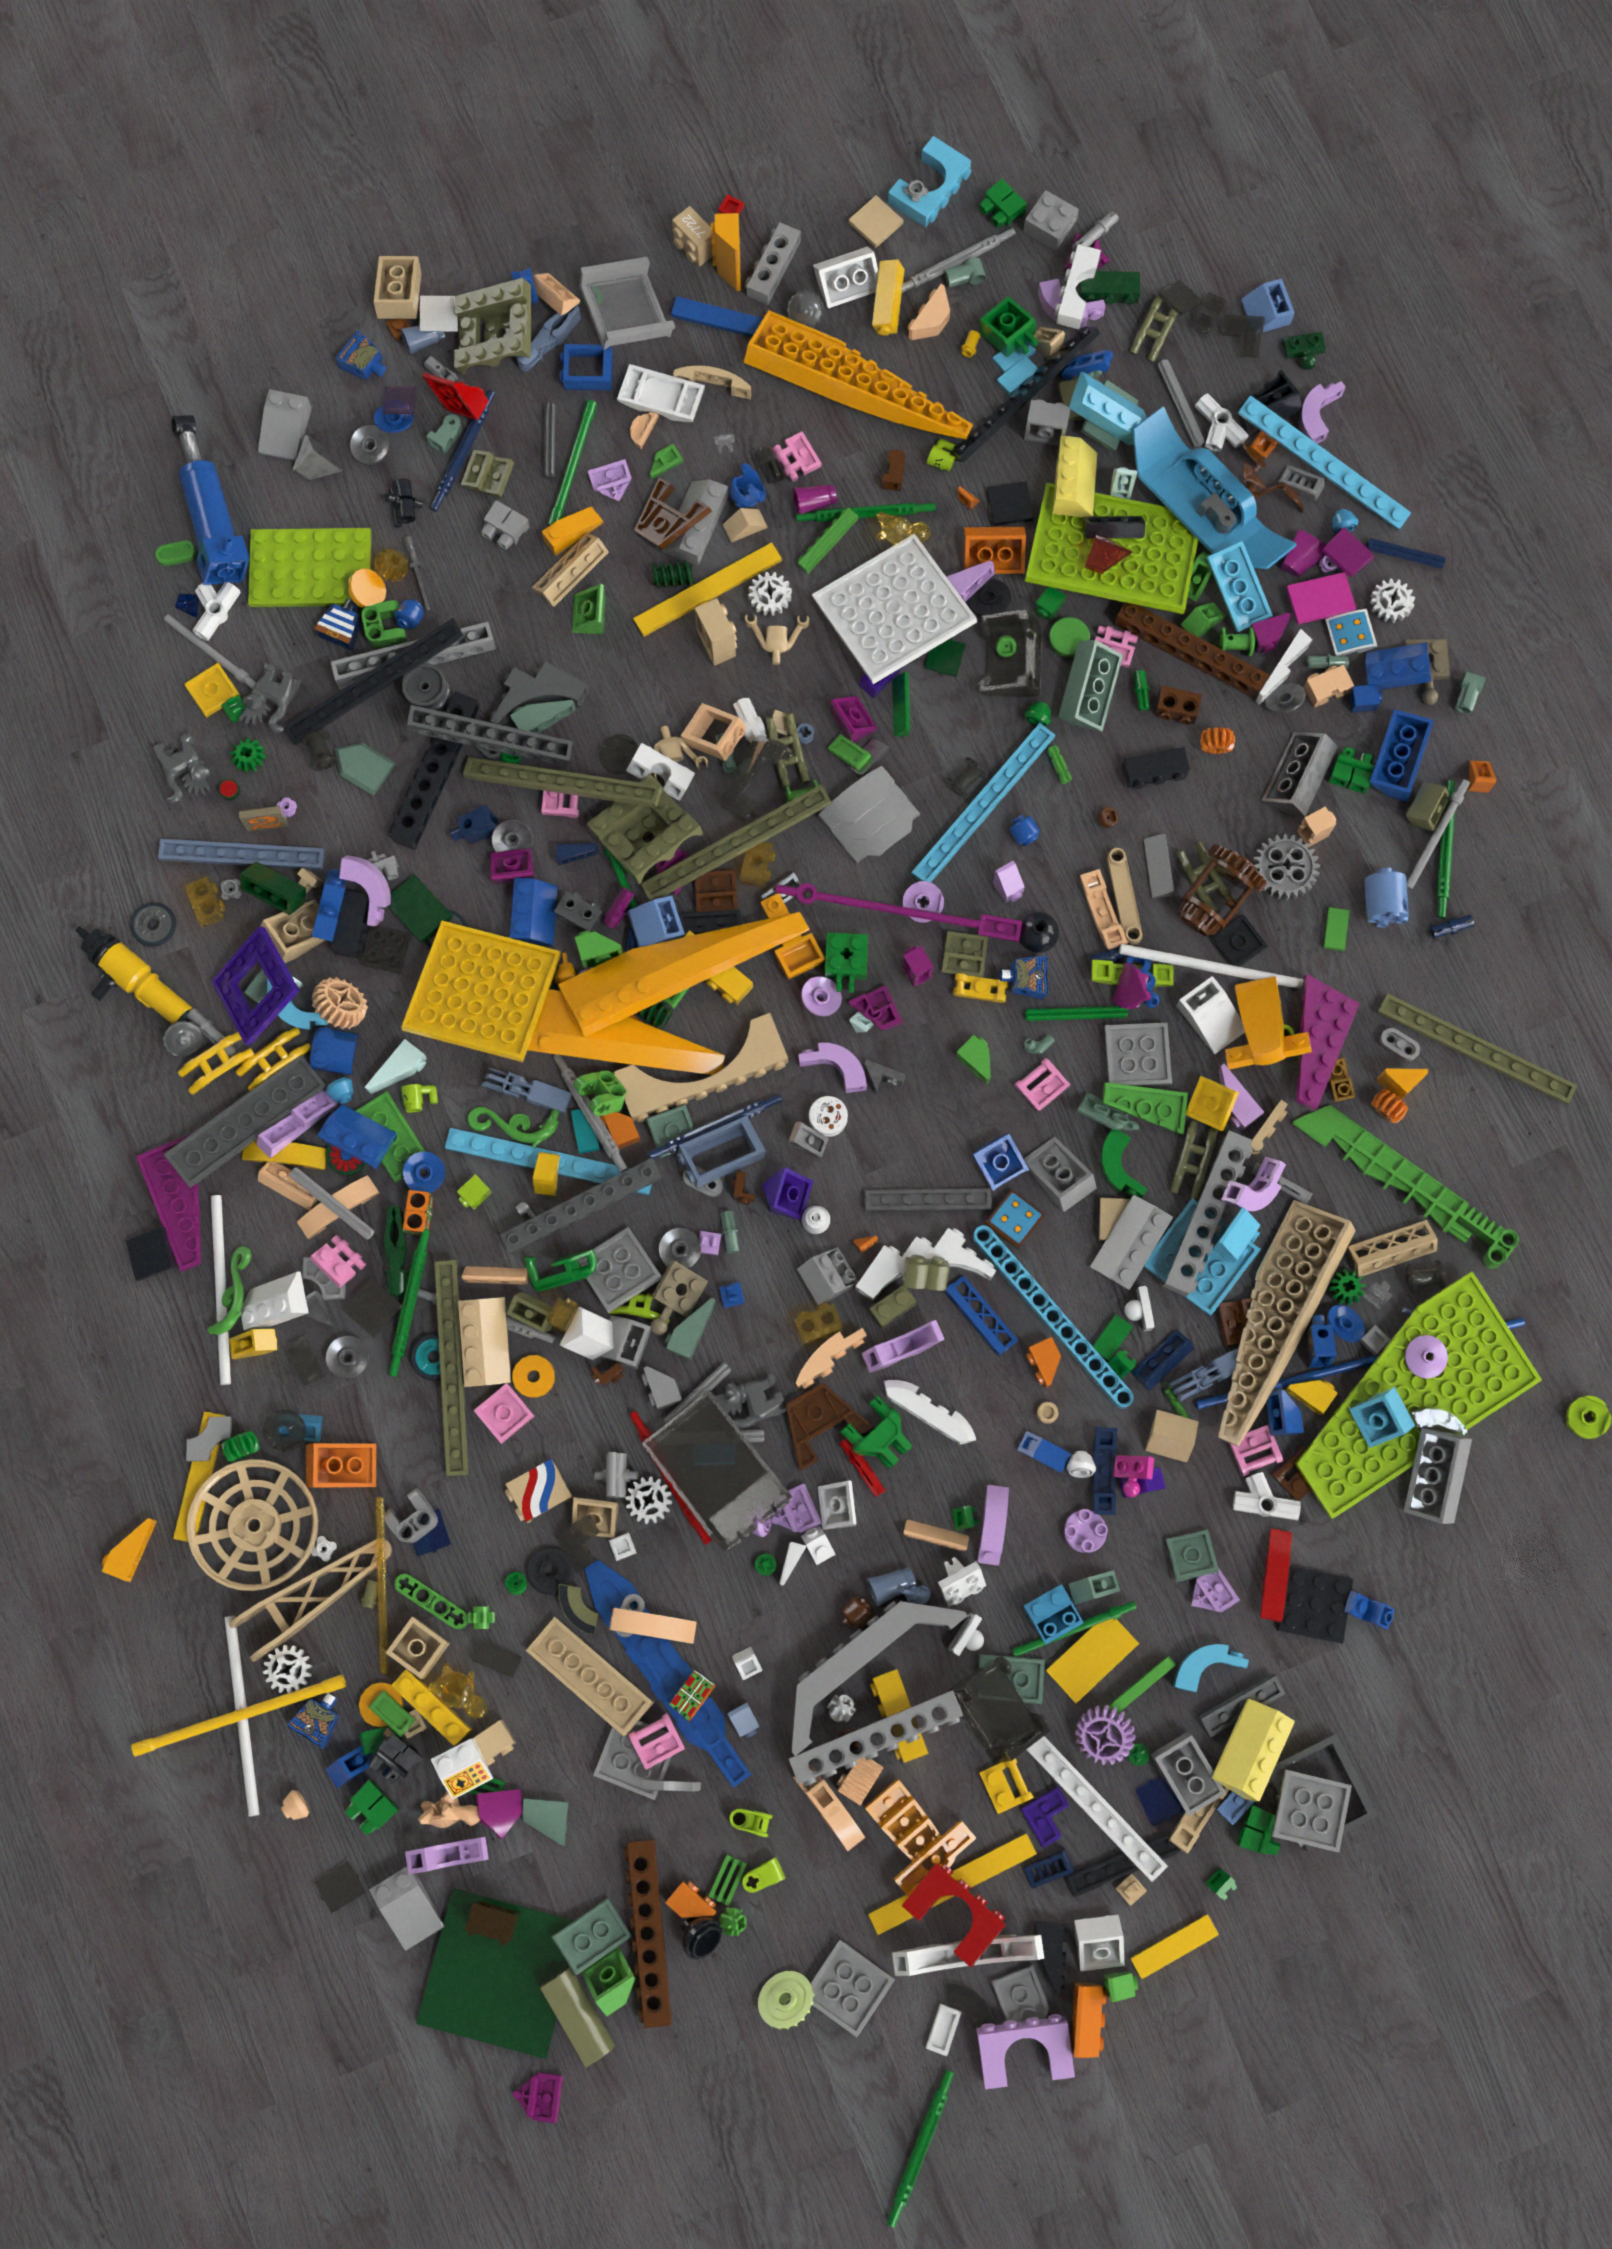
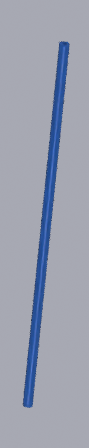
M1523 1318L1505 1322L1509 1329L1525 1326ZM1380 1354L1280 1379L1273 1390L1372 1365ZM1228 1393L1196 1401L1197 1409H1202L1228 1402Z

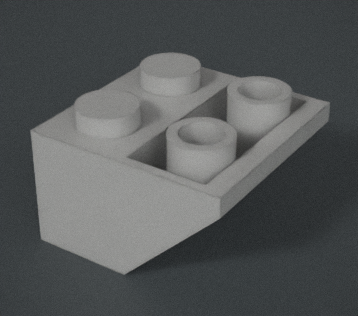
M838 1247L812 1257L797 1268L818 1305L834 1299L856 1286L859 1282Z
M611 1315L610 1321L613 1323L614 1349L599 1357L616 1363L619 1362L622 1365L637 1370L652 1331L651 1327L631 1319Z

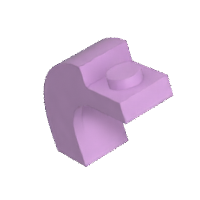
M1059 279L1039 282L1038 296L1040 303L1048 316L1057 322L1058 316L1055 315L1057 303L1061 304L1062 298H1059L1061 293ZM1104 300L1086 303L1080 328L1087 325L1088 319L1097 320L1104 316Z
M1342 381L1336 384L1331 383L1325 389L1320 383L1309 392L1303 403L1298 420L1299 431L1317 444L1324 441L1329 432L1321 419L1320 409L1342 397L1345 390V385Z
M349 855L343 857L339 879L357 882L366 890L369 896L367 925L376 926L384 918V909L382 907H387L391 904L388 883L381 871L369 861Z
M818 1043L817 1052L809 1049L799 1054L800 1067L828 1064L838 1069L843 1076L846 1093L866 1090L867 1084L863 1067L854 1054L846 1048L832 1043Z
M1265 1157L1251 1184L1246 1186L1229 1181L1221 1200L1228 1205L1240 1209L1243 1207L1247 1211H1257L1266 1207L1276 1197L1281 1188L1277 1182L1286 1164L1280 1160Z
M987 1485L978 1563L999 1566L1006 1528L1008 1487Z
M485 1837L450 1842L405 1852L408 1874L489 1859Z

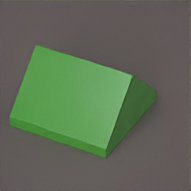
M599 584L574 594L572 632L603 634L606 599L604 585Z

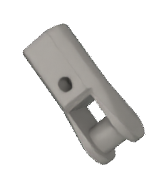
M430 356L425 361L424 367L434 376L444 378L447 374L448 376L445 379L456 382L459 380L455 373L442 365L433 356Z

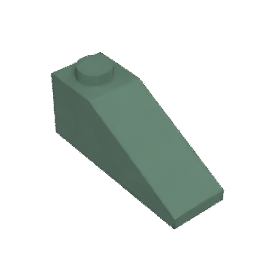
M573 700L530 704L523 708H516L510 715V718L516 729L540 733L576 711Z
M709 1299L674 1329L673 1334L669 1332L664 1343L667 1345L666 1349L668 1352L691 1361L716 1304L715 1299Z

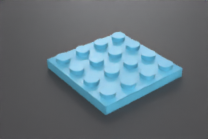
M1193 1198L1156 1245L1144 1265L1145 1269L1163 1282L1167 1278L1198 1203ZM1205 1210V1216L1207 1218H1215V1215L1213 1213H1211L1209 1210ZM1221 1219L1219 1221L1222 1224L1218 1235H1213L1211 1240L1214 1243L1213 1247L1228 1227V1224ZM1197 1229V1235L1200 1238L1207 1237L1204 1229ZM1249 1242L1246 1246L1248 1252L1242 1260L1237 1259L1233 1263L1212 1248L1210 1254H1205L1203 1259L1206 1265L1202 1274L1198 1273L1195 1280L1198 1281L1194 1293L1190 1292L1187 1297H1183L1210 1317L1261 1249L1252 1242ZM1189 1248V1254L1192 1257H1199V1252L1196 1248ZM1181 1268L1183 1276H1191L1189 1268Z

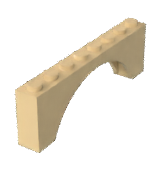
M768 1013L750 1021L748 1037L736 1058L723 1070L706 1079L689 1083L666 1082L645 1074L634 1064L617 1070L614 1074L626 1089L624 1101L633 1122H643L655 1113L660 1114L668 1111V1108L687 1105L689 1100L695 1098L696 1100L704 1099L708 1096V1093L713 1091L716 1093L722 1092L727 1089V1086L734 1083L735 1085L743 1084L747 1081V1078L753 1076L755 1078L762 1077L766 1074V1071L774 1069V1071L786 1067L785 1064L788 1063V1056L772 1016Z

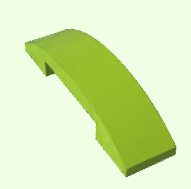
M1092 960L1091 981L1117 986L1124 964H1115L1113 961ZM1153 964L1150 966L1148 972L1153 974L1156 980L1154 987L1173 986L1174 965ZM1134 965L1138 969L1143 967V965Z

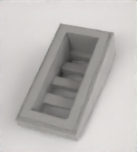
M1287 465L1279 480V484L1285 482L1297 493L1314 501H1317L1325 485L1323 477ZM1291 474H1294L1292 480L1288 481ZM1300 477L1301 480H1300L1299 484H1297L1296 482H1297L1298 478Z

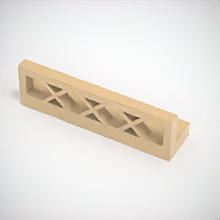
M586 533L532 589L534 592L543 595L550 606L555 607L609 551L598 537Z
M1425 1220L1348 1246V1251L1355 1262V1272L1357 1277L1436 1252L1438 1238L1428 1221ZM1423 1228L1428 1233L1425 1236L1415 1235L1417 1230ZM1399 1236L1408 1238L1407 1242L1404 1243L1396 1242L1395 1239ZM1379 1243L1388 1244V1247L1383 1250L1375 1248ZM1361 1249L1369 1251L1366 1256L1360 1258L1355 1252Z

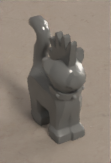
M266 663L264 676L257 682L251 694L243 698V704L246 705V709L239 719L240 721L245 719L246 724L251 719L253 725L256 724L257 719L262 723V715L268 717L266 711L271 712V709L265 704L268 701L278 707L276 712L270 716L268 726L273 732L279 733L284 728L276 723L284 717L287 707L298 694L303 683L300 679L292 680V673L285 670L282 673L283 680L281 683L274 682L276 678L275 667Z
M190 733L181 736L182 751L176 752L174 744H170L166 751H164L166 747L163 743L153 746L157 759L165 773L168 788L174 792L173 796L166 799V802L170 804L180 802L183 796L182 789L175 779L185 773L188 774L181 780L185 788L189 787V794L194 790L195 795L198 796L200 789L202 794L205 795V788L211 792V788L206 781L207 776L211 775V770L209 767L204 766V761H201L198 753L193 748L195 743Z
M773 1373L767 1374L766 1378L762 1381H752L746 1384L740 1383L739 1386L729 1383L725 1386V1394L710 1398L711 1401H717L712 1404V1407L720 1406L716 1413L726 1409L724 1417H726L730 1410L732 1416L735 1415L736 1410L740 1414L741 1402H746L749 1415L746 1418L733 1419L727 1423L725 1431L730 1439L735 1440L737 1438L734 1433L736 1427L747 1428L765 1418L775 1417L787 1412L783 1404L784 1399L781 1392L776 1393L772 1399H767L764 1391L776 1382Z

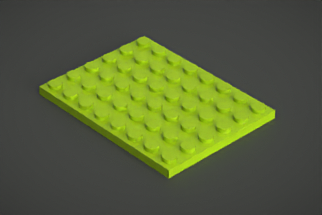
M1046 483L1025 582L1184 614L1198 539L1167 507L1095 492L1093 516H1142L1146 523L1144 538L1087 539L1084 535L1083 517L1053 514L1055 484Z

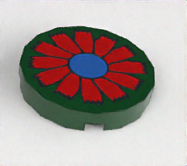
M328 1145L326 1161L335 1173L342 1176H353L364 1169L365 1164Z

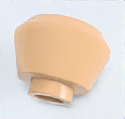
M290 1791L283 1800L284 1806L281 1809L287 1819L291 1817L293 1820L308 1816L310 1812L309 1807L299 1791Z

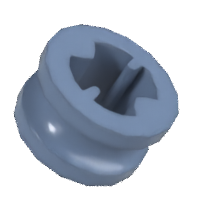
M807 723L800 724L797 727L800 743H810L814 738L813 727ZM803 730H808L807 737H803Z

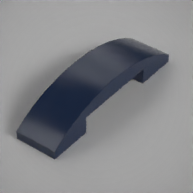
M1095 1427L1093 1457L1096 1471L1093 1473L1094 1514L1116 1515L1115 1477H1113L1117 1450V1428Z

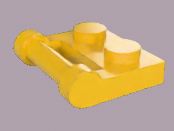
M1015 1756L979 1772L997 1814L1034 1798L1032 1792L1028 1791L1020 1774ZM1007 1767L1021 1795L1017 1798L1014 1797L1002 1771Z

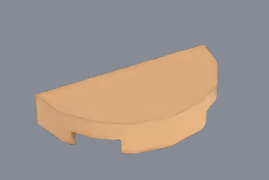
M649 412V414L638 415L632 421L630 427L631 439L638 448L642 449L659 418L658 413Z

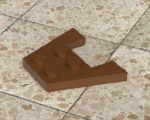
M659 477L634 531L640 537L663 550L710 514L712 510L709 506L696 500L684 515L665 504V500L675 488L669 482Z
M824 1383L819 1384L786 1404L800 1472L819 1461L808 1442L845 1420L846 1424L851 1423L860 1435L874 1428Z

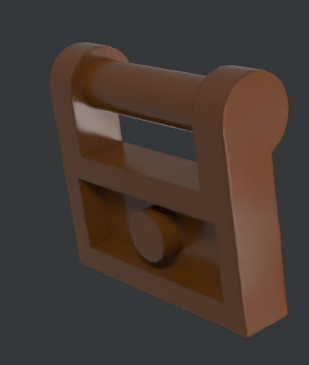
M1301 1444L1296 1448V1452L1278 1470H1274L1270 1474L1295 1501H1300L1311 1490L1299 1470L1288 1481L1284 1479V1476L1295 1466V1463L1306 1450Z

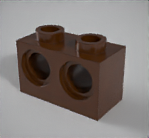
M1162 686L1155 715L1164 720H1178L1186 725L1195 724L1202 694ZM1164 702H1170L1173 706L1166 707ZM1188 706L1192 708L1193 711L1187 712L1184 710L1183 707Z

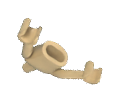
M746 615L745 624L753 629L761 647L767 652L772 653V664L779 665L780 653L792 648L801 630L809 626V617L807 616V621L802 623L800 622V616H798L797 627L789 640H787V627L768 626L766 628L765 641L757 626L756 615L753 622H749Z
M668 726L660 728L663 739L655 744V751L677 763L684 759L682 747L683 751L696 763L698 770L700 762H704L706 768L708 767L707 758L704 756L698 757L681 737H671ZM650 773L657 780V774Z

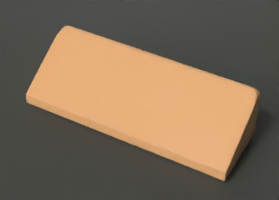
M549 273L532 275L537 295L560 315L567 313L580 303V300Z
M267 1162L261 1168L258 1174V1181L307 1210H312L318 1199L289 1176L292 1170L280 1163Z
M467 1266L464 1268L462 1279L465 1283L527 1285L528 1272L526 1268Z
M912 1520L906 1521L903 1535L906 1537L963 1552L968 1547V1535Z

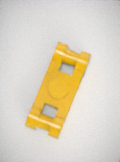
M961 973L955 974L956 987L953 988L952 993L954 996L998 1003L1006 1002L1005 989L1008 988V982H1002L1000 979L994 980L967 976ZM964 983L970 984V990L964 989ZM991 987L997 988L996 994L990 993Z

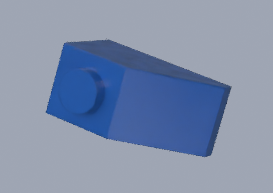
M1285 1390L1271 1392L1266 1401L1270 1436H1289L1304 1433L1301 1410Z
M360 1746L329 1766L326 1772L335 1787H341L369 1769L370 1766L367 1761L373 1753L364 1755L363 1747Z

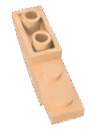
M863 1328L845 1339L838 1332L823 1343L804 1365L797 1378L796 1387L806 1389L815 1383L813 1381L819 1376L824 1378L833 1372L832 1368L835 1365L832 1358L838 1360L847 1354V1349L852 1346L856 1349L865 1343L864 1339H866L867 1335Z
M810 1764V1765H809V1768H810L812 1771H816V1770L813 1768V1766ZM794 1776V1781L847 1851L851 1850L865 1838L824 1779L820 1776L815 1777L817 1782L804 1786L803 1783L798 1784Z

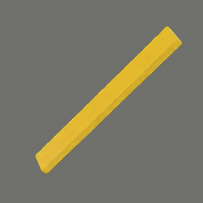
M771 542L636 616L633 620L643 637L689 613L696 607L709 602L780 563L782 558Z
M1027 1833L953 1870L952 1876L957 1881L960 1878L963 1879L970 1887H973L1037 1853ZM907 1895L868 1914L878 1935L913 1918L902 1907V1904L908 1898ZM949 1895V1896L942 1897V1898L939 1899L932 1907H934V1906H936V1905H938V1904H940V1903H942V1902H944V1901H946V1900H948V1899H950V1898H952V1897H954V1896H953V1895Z

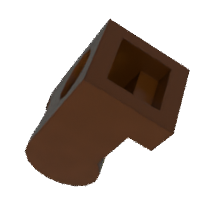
M895 449L888 454L887 467L889 474H883L882 489L901 491L905 455L901 450Z

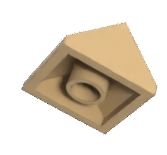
M1157 1409L1145 1451L1187 1463L1195 1445L1199 1421Z
M574 1497L571 1533L614 1538L619 1504Z

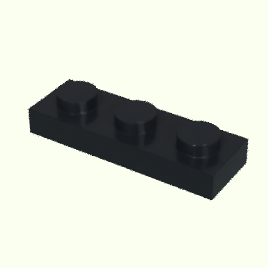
M740 910L678 913L685 935L689 931L697 935L741 925Z

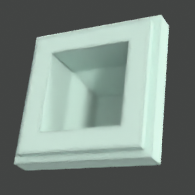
M857 1012L849 1020L856 1033L867 1032L874 1025L871 1020L860 1012Z

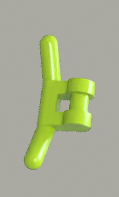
M647 1293V1295L638 1294L630 1299L629 1306H619L609 1313L629 1314L651 1320L660 1318L661 1315L650 1310L653 1302V1294ZM637 1302L645 1303L644 1308L636 1307Z

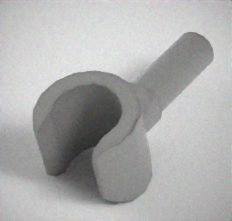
M524 1202L515 1207L520 1216L527 1213L531 1219L536 1217Z

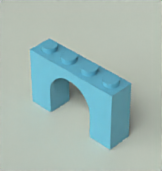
M934 136L922 149L921 161L942 175L944 178L943 185L937 190L928 192L926 196H922L918 202H913L911 196L905 194V187L909 186V184L900 178L888 192V204L925 228L930 222H934L938 211L946 207L949 197L957 193L960 183L963 180H967L972 171L970 169V159Z

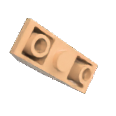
M940 284L937 290L934 289L931 292L928 303L921 306L916 320L912 319L909 323L908 338L910 340L937 336L948 323L950 307L944 285Z

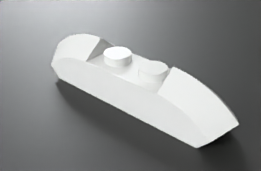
M901 1380L884 1381L888 1400L959 1445L976 1441L970 1424L957 1411L951 1417L948 1415L949 1411L943 1406H934L930 1403L931 1399L922 1393L918 1396L916 1392L919 1387L912 1383Z

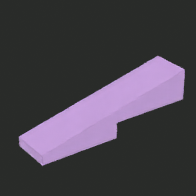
M325 1090L292 1109L291 1115L259 1134L256 1145L269 1158H272L336 1108L338 1103L328 1097Z

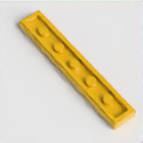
M204 1411L199 1435L205 1430L209 1417L227 1416ZM220 1443L213 1449L210 1461H196L191 1464L173 1539L188 1542L187 1520L191 1503L204 1482L213 1475ZM202 1500L196 1517V1536L199 1533L206 1504L204 1500Z

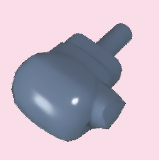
M925 1585L901 1589V1593L905 1594L906 1600L909 1603L924 1605L930 1599V1589Z

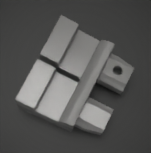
M496 500L484 518L485 525L481 533L484 538L490 541L495 534L499 535L500 538L497 544L504 550H507L512 544L517 545L519 537L523 532L526 533L530 526L528 518L514 510L511 511V508Z

